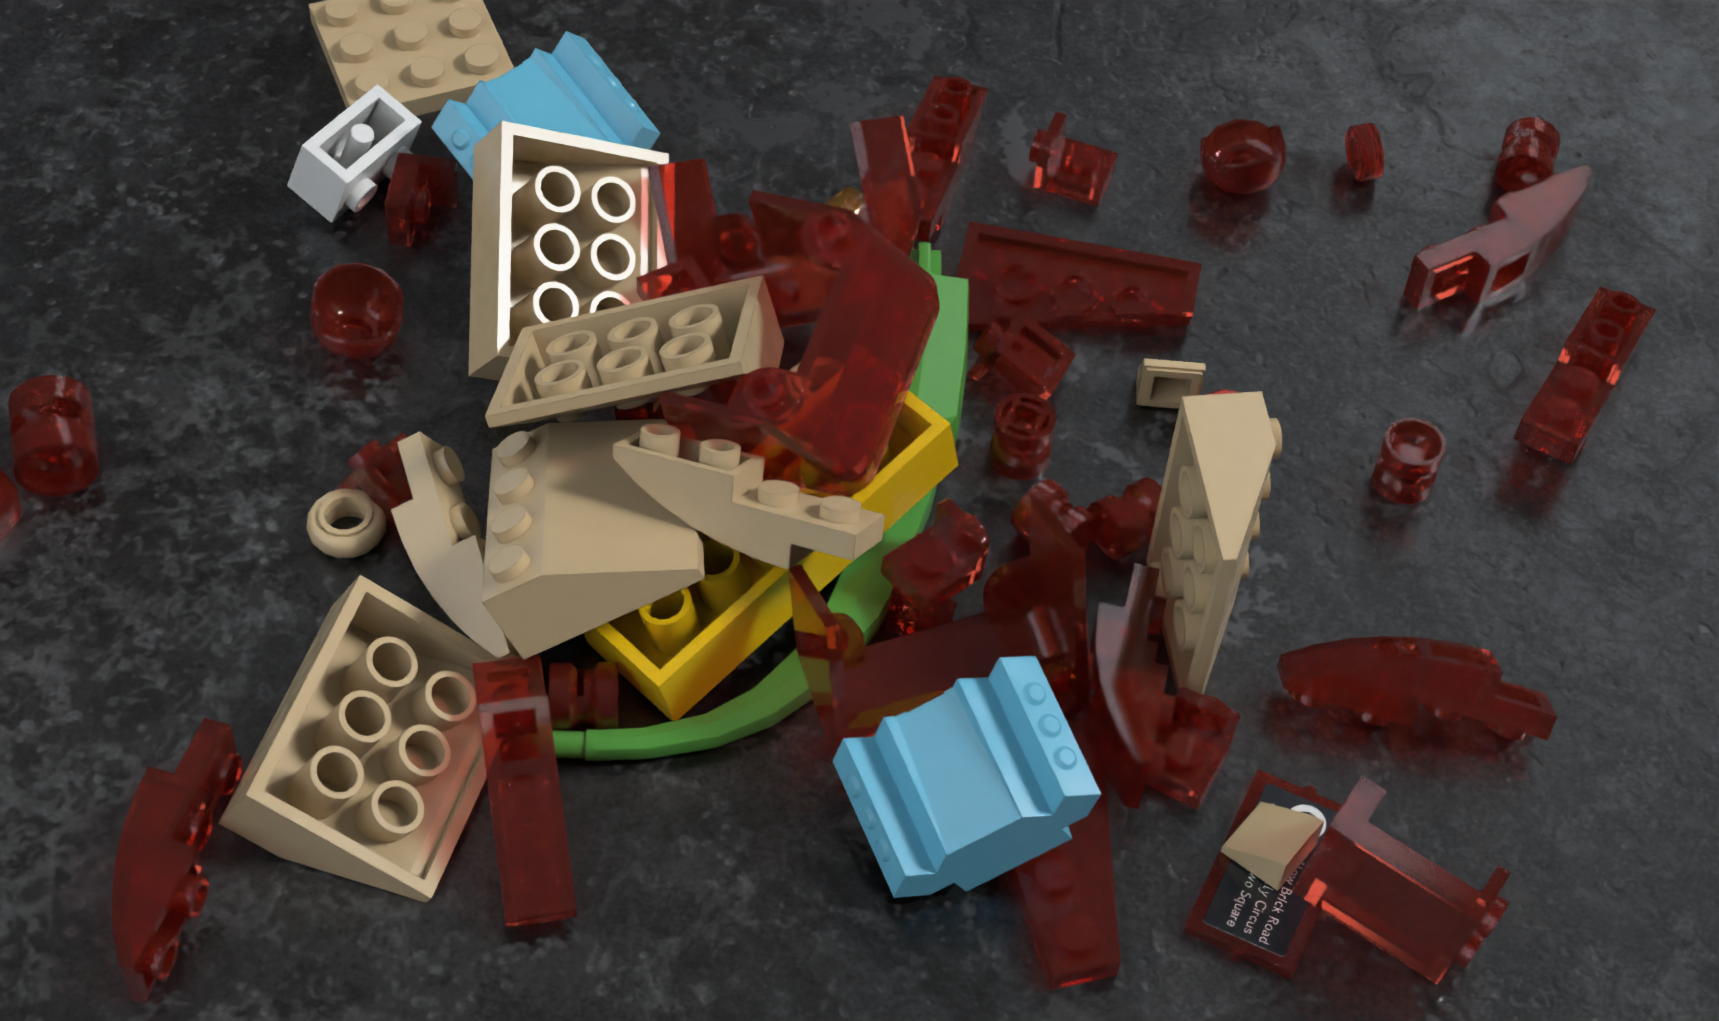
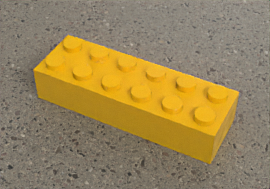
M860 351L746 451V453L765 457L763 481L782 480L791 482L799 487V492L820 498L828 496L849 497L859 501L862 509L885 514L883 533L959 465L951 424ZM703 533L705 579L583 634L588 644L671 721H676L853 561L814 551L790 569H785L750 557L721 544Z

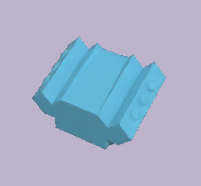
M567 31L552 54L535 48L530 58L523 61L521 65L488 82L480 80L466 104L448 99L432 125V129L472 179L474 145L501 121L648 150L652 148L660 135L658 129L586 39Z
M1036 656L999 657L989 677L957 678L954 686L944 691V694L909 712L905 711L897 716L883 717L874 736L843 738L832 761L894 898L931 895L953 883H956L967 892L1071 840L1072 836L1068 826L1087 817L1101 795Z

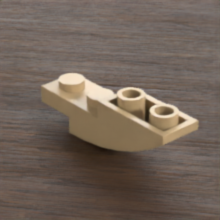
M647 424L642 426L640 431L613 445V459L658 503L691 527L721 544L755 559L785 569H790L814 551L854 561L882 540L885 514L862 509L859 501L849 497L828 496L820 498L799 492V487L791 482L782 480L763 481L765 457L742 452L741 446L733 441L724 439L699 441L680 436L681 431L671 425Z
M417 432L397 442L413 499L391 509L401 541L424 585L448 617L478 645L498 659L527 673L539 669L537 656L533 655L523 660L481 603L486 541L480 538L481 528L475 513L465 503L460 482L464 481L465 475L458 456L450 447H443L421 432Z

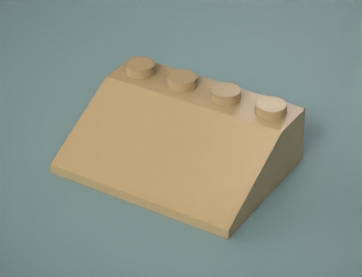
M501 121L474 145L468 376L500 381L519 334L524 327L668 296V153Z
M755 276L522 328L485 414L489 428L536 423L554 418L560 422H570L584 417L592 410L616 406L618 409H631L646 403L653 397L672 393L682 397L693 396L705 391L711 385L736 380L738 383L749 384L766 378L772 372L778 371L785 342L764 276Z
M1262 391L1182 396L1146 561L1183 718H1192L1197 715L1234 605L1239 582L1242 579L1248 578V548L1250 541H1256L1259 537L1260 519L1258 511L1260 503L1269 499L1271 491L1269 469L1272 459H1278L1282 451L1281 427L1277 418H1269Z
M693 418L547 423L530 432L519 431L505 438L498 447L492 449L481 603L523 660L705 579L703 533L691 527L658 503L613 459V445L640 431V428L647 424L671 425L681 431L680 436L699 440V427Z
M359 575L330 608L218 824L280 858L427 903L432 899L533 676L498 659L476 642Z

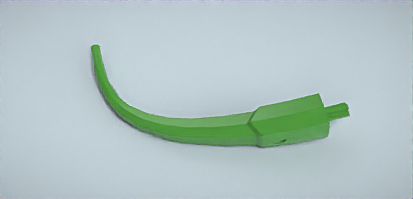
M920 242L918 249H907L906 274L884 276L880 316L879 367L951 424L954 444L956 445L967 369L969 281L965 278L942 275L941 250H931V243ZM937 485L884 532L880 542L856 558L841 572L829 601L799 646L752 690L706 714L645 728L587 729L586 732L518 729L517 757L585 759V761L653 759L718 748L773 727L825 691L876 635L897 599L929 518Z

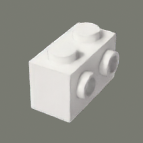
M377 84L301 146L287 186L331 223L349 208L354 212H358L371 200L377 191L378 184L387 177L394 181L409 167L414 158L410 148L422 121Z

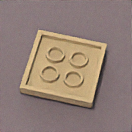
M325 0L309 4L312 25L346 109L378 84L415 116L442 110L448 99L466 104L480 80L488 82L514 69L483 0Z

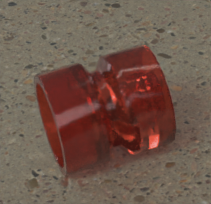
M58 375L34 377L19 384L11 392L7 403L9 429L12 436V465L16 482L25 490L43 496L69 495L87 488L97 478L100 470L98 444L94 432L96 428L94 407L90 390L80 381L68 376Z

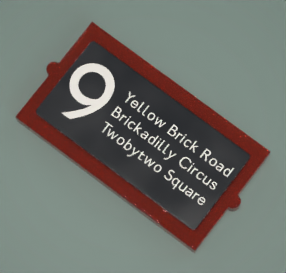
M1257 770L1223 845L1260 802L1310 814L1322 820L1324 824L1317 845L1278 891L1226 856L1220 849L1183 932L1230 952V958L1235 962L1246 959L1292 979L1363 813L1318 795L1316 788L1308 785L1301 788L1266 772Z

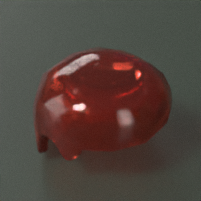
M1236 118L1216 126L1207 137H1203L1200 141V159L1204 173L1212 184L1225 193L1250 195L1264 191L1278 180L1285 166L1287 156L1286 143L1281 128L1278 125H1272L1269 128L1259 121Z
M362 262L337 264L322 274L314 285L310 305V325L314 337L319 340L322 347L333 355L352 360L381 356L397 341V336L403 323L404 294L400 285L383 269Z

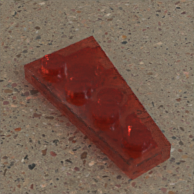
M969 221L957 277L965 278L969 281L968 330L1190 325L1202 263Z
M1100 716L1067 722L1101 792L1099 799L1087 817L1068 826L1072 836L1071 840L1009 870L1050 990L1117 976L1121 963Z

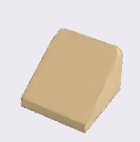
M1144 358L1138 367L1136 376V405L1179 409L1182 396L1200 395L1206 371L1205 363Z
M1260 802L1225 842L1221 852L1278 891L1317 845L1324 822L1310 814Z

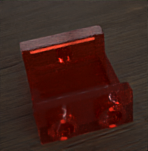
M1361 776L1328 827L1292 892L1438 984L1453 962L1465 969L1484 938H1488L1510 903V901L1500 896L1499 892L1511 872L1498 864L1481 890H1476L1369 823V820L1387 791Z

